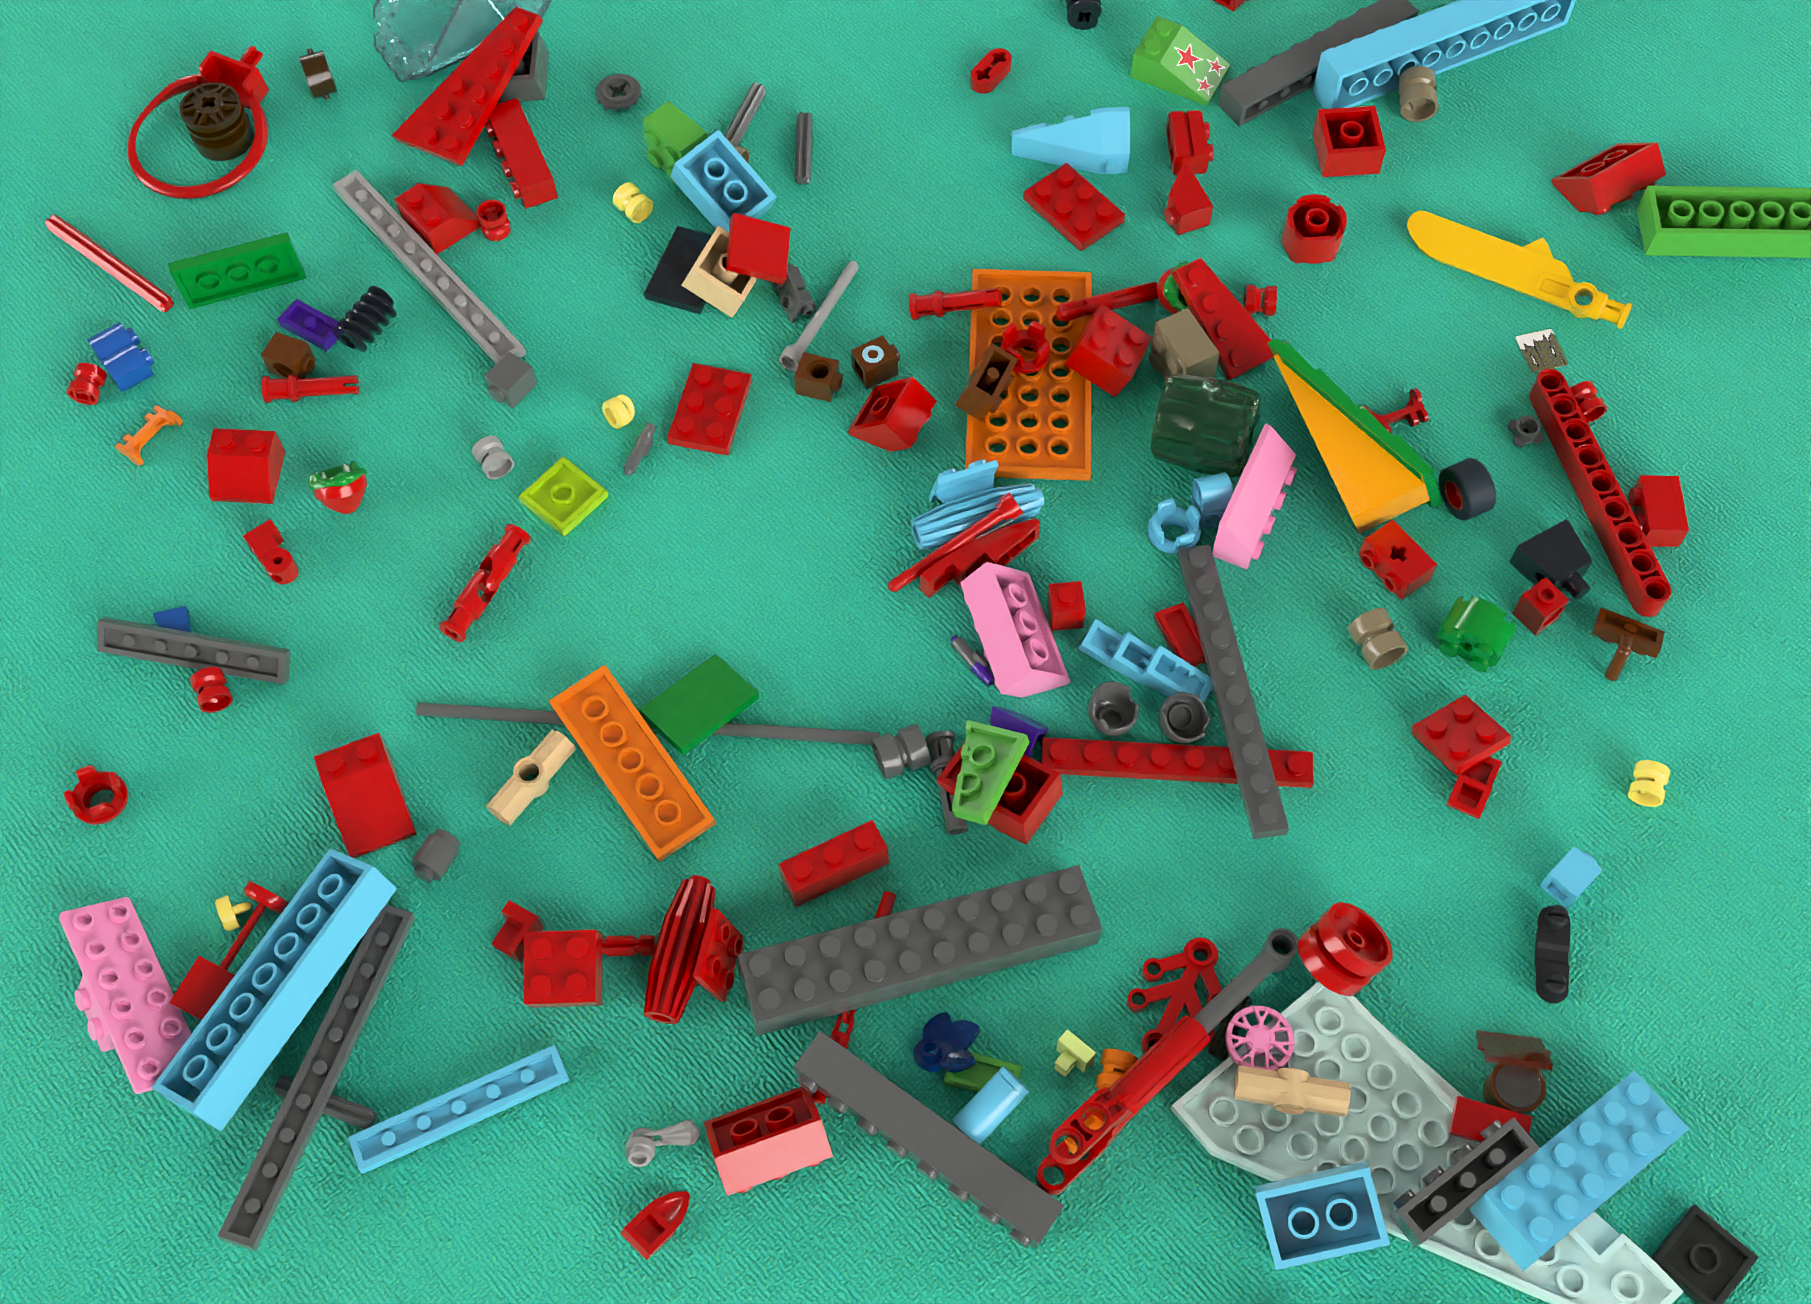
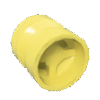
M631 182L621 185L613 195V204L620 211H624L633 223L644 221L653 210V201L645 194H641L640 189Z
M1652 760L1637 762L1633 771L1635 781L1630 784L1628 797L1633 802L1643 806L1657 807L1662 805L1665 798L1663 786L1669 781L1670 769L1664 764Z

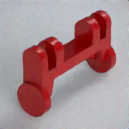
M1417 388L1409 391V402L1404 409L1386 415L1376 414L1363 405L1390 433L1391 427L1389 424L1405 418L1411 427L1418 425L1419 419L1422 423L1429 420L1428 413L1422 403L1421 393Z

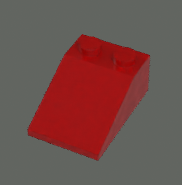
M380 733L313 756L323 789L350 857L356 858L417 835L390 751Z
M962 746L937 778V784L953 796L955 794L957 775L961 772L963 760L961 757ZM1023 754L988 823L998 831L1027 845L1063 794L1060 772Z

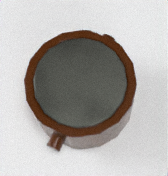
M1511 1056L1504 1057V1060L1489 1073L1483 1084V1096L1486 1104L1528 1116L1542 1103L1546 1095V1083L1541 1072L1533 1064L1523 1059H1512Z

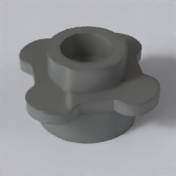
M1522 416L1518 420H1511L1508 424V430L1512 431L1514 436L1513 443L1518 447H1523L1528 443L1540 444L1543 441L1544 437L1539 433L1541 430L1540 422L1532 416Z

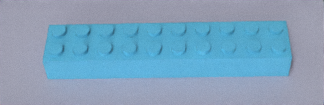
M1459 0L1450 2L1438 9L1427 11L1422 15L1409 20H1403L1393 26L1379 29L1372 34L1355 38L1348 43L1322 52L1312 94L1323 109L1357 106L1398 90L1399 76L1408 68L1425 66L1433 70L1435 75L1564 26L1568 23L1576 0Z

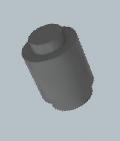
M437 829L434 834H429L411 861V865L415 868L413 873L425 882L430 883L432 880L440 881L459 853L457 849L460 845L459 840L449 832Z

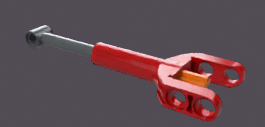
M1284 928L1272 931L1260 950V954L1193 1018L1190 1016L1182 1017L1109 1088L1103 1087L1096 1091L1054 1131L1050 1138L1048 1146L1050 1154L1041 1162L1036 1171V1185L1049 1195H1058L1073 1183L1107 1149L1127 1122L1210 1043L1208 1034L1273 971L1280 972L1287 969L1298 951V938L1296 935ZM1273 946L1280 947L1285 954L1276 952ZM1067 1136L1062 1143L1056 1146L1057 1139ZM1087 1152L1089 1153L1086 1159L1080 1160ZM1048 1167L1059 1169L1063 1175L1062 1183L1058 1185L1047 1183L1043 1178L1044 1169Z

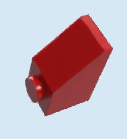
M1188 164L1182 165L1168 195L1167 208L1164 210L1166 222L1168 225L1173 226L1177 235L1210 225L1213 209L1211 201Z

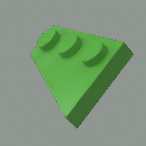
M967 720L965 727L967 733L965 745H962L961 751L963 760L961 772L957 775L952 811L957 818L986 825L1030 742L1026 734Z

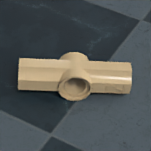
M551 730L529 757L522 758L515 764L513 775L486 805L487 809L498 820L511 826L534 798L542 796L547 791L549 780L576 750L574 744L559 731ZM538 774L534 780L525 781L528 775Z
M1240 1065L1237 1067L1234 1083V1099L1273 1105L1275 1110L1288 1114H1304L1307 1111L1339 1117H1346L1348 1114L1351 1094L1350 1083L1310 1077L1308 1072L1296 1068H1281L1277 1071Z

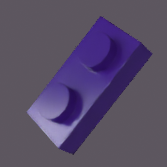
M298 299L277 319L282 328L325 352L338 340L332 332V328L338 327V321Z

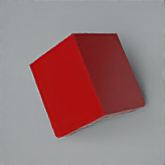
M509 900L501 911L506 922L493 939L492 946L521 963L524 958V932L542 931L544 927L537 915Z

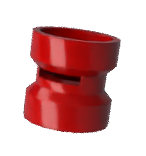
M498 200L482 202L476 210L482 234L490 241L505 239L510 234L511 226L504 204Z
M1246 284L1243 296L1244 309L1250 315L1260 312L1264 316H1274L1277 304V286L1267 285L1265 288H1257L1256 285Z
M78 363L73 373L75 379L69 383L67 395L78 403L95 405L100 397L99 388L105 384L107 374L102 368L94 364Z
M1583 381L1570 388L1587 423H1591L1605 414L1607 406L1601 398L1597 397V389L1592 381Z
M203 668L191 676L190 683L193 691L198 693L197 703L202 712H218L227 708L232 703V694L230 689L224 686L226 678L220 668Z

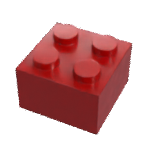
M1376 106L1318 109L1313 129V138L1322 177L1379 174L1386 148Z
M1101 304L1084 325L1064 365L1116 397L1132 379L1152 336Z
M596 929L524 932L523 1005L531 1008L602 1005V934Z

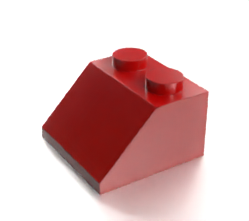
M418 183L394 198L400 216L437 255L481 227L477 215L449 187Z
M914 377L877 385L873 388L849 428L848 433L852 437L889 452L909 449L916 443L918 439L917 434L923 424L930 419L931 410L937 401Z
M213 428L206 454L209 497L211 501L273 504L286 452L275 431Z

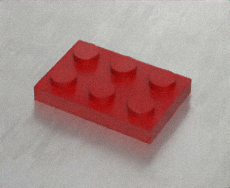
M1067 162L1023 192V200L1080 251H1083L1122 224L1125 219V213Z
M693 363L667 436L668 444L728 456L752 384V375Z

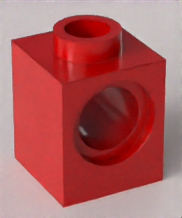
M1545 577L1522 594L1512 614L1536 636L1559 619L1569 599Z

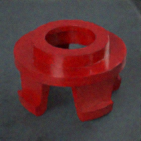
M1032 321L1028 330H1017L1016 325L1011 323L1004 330L1002 335L1004 339L1000 348L1018 359L1012 371L1024 374L1039 371L1048 363L1050 345L1045 338L1046 328L1042 324ZM1022 347L1031 348L1035 352V358L1030 361H1023L1022 355L1016 352V350Z
M93 765L77 770L76 774L80 782L75 786L73 792L70 790L64 792L66 804L72 809L75 816L82 822L92 825L104 824L113 820L123 811L128 801V788L125 782L115 772H100ZM109 790L114 794L110 804L103 802L93 807L90 806L91 798L97 792Z

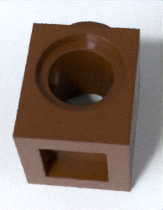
M277 332L261 354L269 373L283 378H288L290 374H295L300 379H305L306 375L313 370L316 361L308 342Z
M803 352L794 375L796 394L831 402L834 392L840 391L843 382V374L839 373V361Z

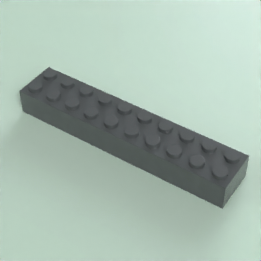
M1080 865L742 953L738 955V963L758 1036L1097 944L1102 932V926Z

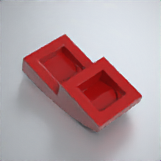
M1489 756L1460 773L1454 783L1446 806L1479 819L1502 762Z

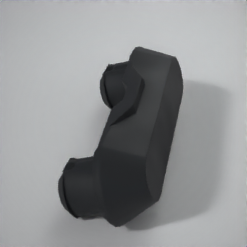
M1560 905L1545 907L1538 916L1534 962L1536 971L1535 986L1540 998L1548 1003L1562 1002L1567 997L1569 991L1570 918L1566 908Z

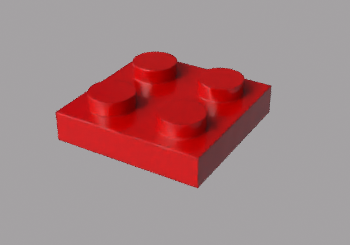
M1466 694L1412 725V734L1456 776L1509 745L1511 735Z

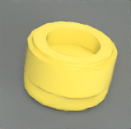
M621 394L605 401L602 406L606 420L616 429H621L628 425L634 418L635 409L633 402L626 395Z
M229 895L218 898L215 901L225 931L228 932L240 928L237 915L249 911L252 907L250 902H243L233 906Z

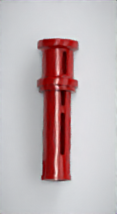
M999 287L946 294L941 290H936L934 294L917 295L916 293H911L909 295V310L913 320H918L921 316L936 315L940 318L946 315L947 312L1002 306V294Z
M290 374L288 378L270 379L269 376H263L261 380L262 396L265 403H271L272 400L290 399L292 402H297L304 396L358 395L360 388L359 386H346V384L359 383L357 375L300 379L299 376Z

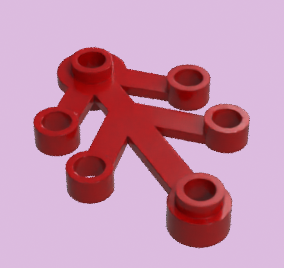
M1200 937L1194 938L1185 945L1183 953L1162 959L1150 958L1145 961L1142 975L1149 982L1159 981L1165 972L1185 967L1186 969L1181 979L1144 990L1135 988L1129 992L1127 1006L1136 1013L1143 1012L1148 1004L1171 998L1157 1028L1148 1031L1143 1036L1141 1042L1143 1055L1149 1050L1148 1045L1150 1043L1157 1042L1175 1025L1184 1004L1191 1018L1202 1009L1194 987L1199 974L1209 994L1206 1005L1222 990L1214 971L1219 954L1217 947L1210 940ZM1203 952L1206 955V960L1198 961L1194 957V953ZM1151 965L1156 966L1159 969V973L1152 975L1148 973L1147 967ZM1136 995L1141 996L1144 999V1004L1135 1005L1131 998ZM1214 1029L1209 1033L1210 1042L1214 1037Z

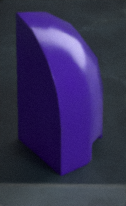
M997 706L992 707L990 716L991 726L1026 734L1030 743L1024 755L1031 757L1036 740L1042 743L1049 727L1009 709Z

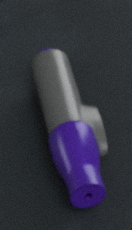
M951 637V646L967 663L972 672L987 686H991L995 678L987 667L988 662L978 651L974 652L961 637Z

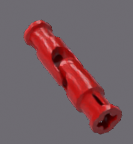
M514 524L506 525L504 528L505 534L499 543L491 547L480 564L478 571L474 573L454 602V610L446 621H442L439 624L440 631L447 637L457 642H464L466 631L474 620L476 621L480 618L499 589V585L516 564V556L522 547L530 543V535L522 528ZM478 590L484 592L481 597L478 595Z

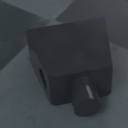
M1567 519L1519 544L1510 560V563L1534 585L1546 577L1559 590L1565 588L1574 600L1580 599L1591 589L1582 578L1592 563L1591 557Z

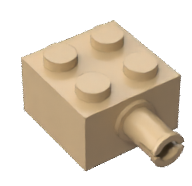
M717 226L681 286L733 318L757 278L726 270L729 232Z

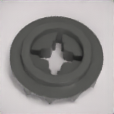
M626 74L608 76L598 84L596 89L599 104H603L606 110L613 108L616 113L620 108H625L628 111L630 105H637L638 98L642 97L639 82L634 77ZM621 92H624V96H614V93L620 94Z

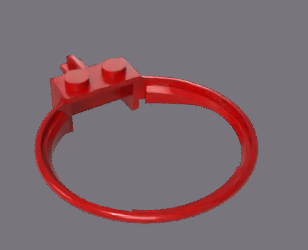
M248 47L239 61L210 50L199 66V74L186 76L174 81L164 88L143 109L130 131L127 155L131 169L146 187L158 194L177 199L207 197L234 186L245 178L258 164L265 151L269 134L267 118L260 102L269 89L259 69L256 68V65L263 57L262 52L257 51L256 47ZM214 82L224 83L233 87L239 94L243 106L252 111L255 125L252 147L245 159L234 170L215 181L196 186L169 185L153 178L144 170L136 154V137L143 121L156 107L166 100L190 91L202 84Z

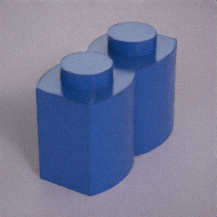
M118 322L87 339L121 392L154 375L150 366L155 362L145 347L140 350L136 345L141 342L131 327L125 330L123 325Z

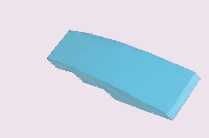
M1097 619L1091 623L1077 648L1105 666L1168 697L1180 692L1195 694L1205 702L1212 689L1211 680L1208 675L1161 645L1155 650L1129 632L1122 636Z

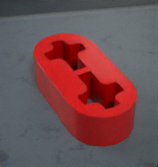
M1003 48L992 49L972 69L970 86L973 91L979 94L989 93L1008 75L1011 70L1012 59L1009 51Z

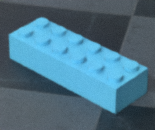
M1634 1070L1544 1144L1537 1152L1487 1191L1469 1210L1524 1272L1690 1128Z

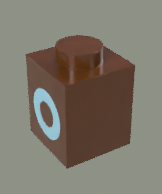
M882 335L851 350L852 369L867 390L898 375L900 355L897 348L893 344L889 345Z

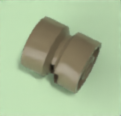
M1415 66L1403 71L1398 79L1402 116L1412 122L1430 119L1437 113L1439 108L1434 71L1425 66Z
M1384 608L1373 609L1360 615L1348 627L1354 642L1363 647L1361 654L1371 670L1382 669L1395 663L1408 651V647L1400 633L1393 631L1395 625Z

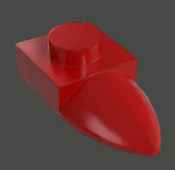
M679 1191L658 1197L623 1228L621 1235L648 1260L674 1235L676 1229L682 1223L689 1205V1193L687 1191Z

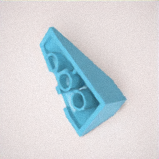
M1129 107L1098 108L1090 110L1091 115L1075 119L1074 115L1064 117L1065 122L1054 125L1041 123L1012 131L1011 155L1059 166L1067 162L1074 169L1096 174L1127 173L1130 156Z

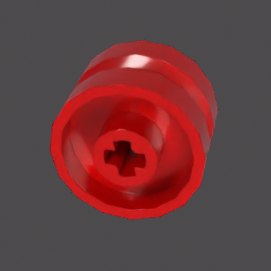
M1339 902L1333 904L1321 915L1317 923L1312 924L1301 935L1298 941L1300 957L1313 977L1327 989L1344 996H1352L1361 991L1370 982L1371 977L1379 974L1390 964L1393 957L1391 943L1379 924L1365 911L1349 903Z

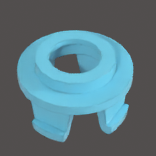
M1173 498L1160 502L1157 512L1151 517L1148 525V536L1152 544L1159 550L1169 554H1178L1179 548L1195 547L1201 534L1199 524L1201 514L1195 505H1191L1188 510L1176 507ZM1168 525H1177L1184 530L1185 534L1177 537L1176 541H1170L1164 537L1163 529Z

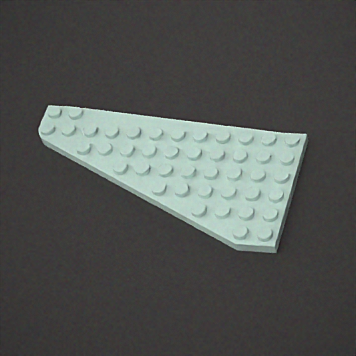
M1318 981L1280 1013L1288 1021L1294 1034L1293 1053L1282 1068H1296L1308 1072L1310 1077L1350 1083V1103L1346 1117L1310 1111L1304 1114H1288L1275 1110L1273 1105L1234 1099V1083L1238 1065L1231 1057H1228L1171 1106V1111L1210 1155L1271 1182L1367 1161L1386 1231L1410 1242L1389 1216L1397 1210L1393 1202L1409 1189L1414 1194H1417L1427 1186L1422 1179L1439 1165L1445 1171L1456 1163L1451 1156L1468 1142L1473 1148L1479 1144L1475 1141L1448 1134L1455 1098L1457 1096H1464L1377 1021L1353 995H1339L1327 989ZM1273 1019L1266 1026L1272 1029L1277 1023V1020ZM1285 1032L1274 1033L1275 1041H1287ZM1244 1044L1236 1052L1242 1058L1250 1051ZM1275 1047L1270 1051V1054L1278 1062L1285 1056ZM1264 1055L1254 1056V1066L1265 1067ZM1250 1058L1244 1060L1250 1064ZM1269 1061V1066L1274 1065L1271 1061ZM1481 1197L1425 1242L1418 1245L1550 1304H1672L1684 1292L1653 1259L1623 1233L1620 1235L1595 1212L1591 1213L1524 1272L1469 1210Z

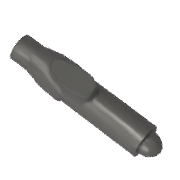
M647 423L645 429L638 436L636 444L623 467L625 475L634 474L643 456L647 457L654 443L652 438L656 430L655 425Z

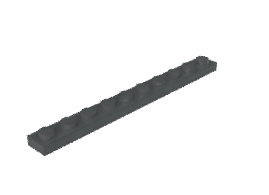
M1210 545L1179 548L1177 554L1198 630L1253 839L1287 835L1289 830L1288 822Z
M386 905L367 929L218 1234L220 1240L255 1252L257 1251L415 920L412 912Z

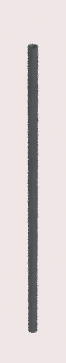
M418 702L416 707V714L418 716L564 725L555 711ZM727 722L711 735L872 745L871 739L880 736V732ZM647 723V725L650 727L652 731H656L650 724Z

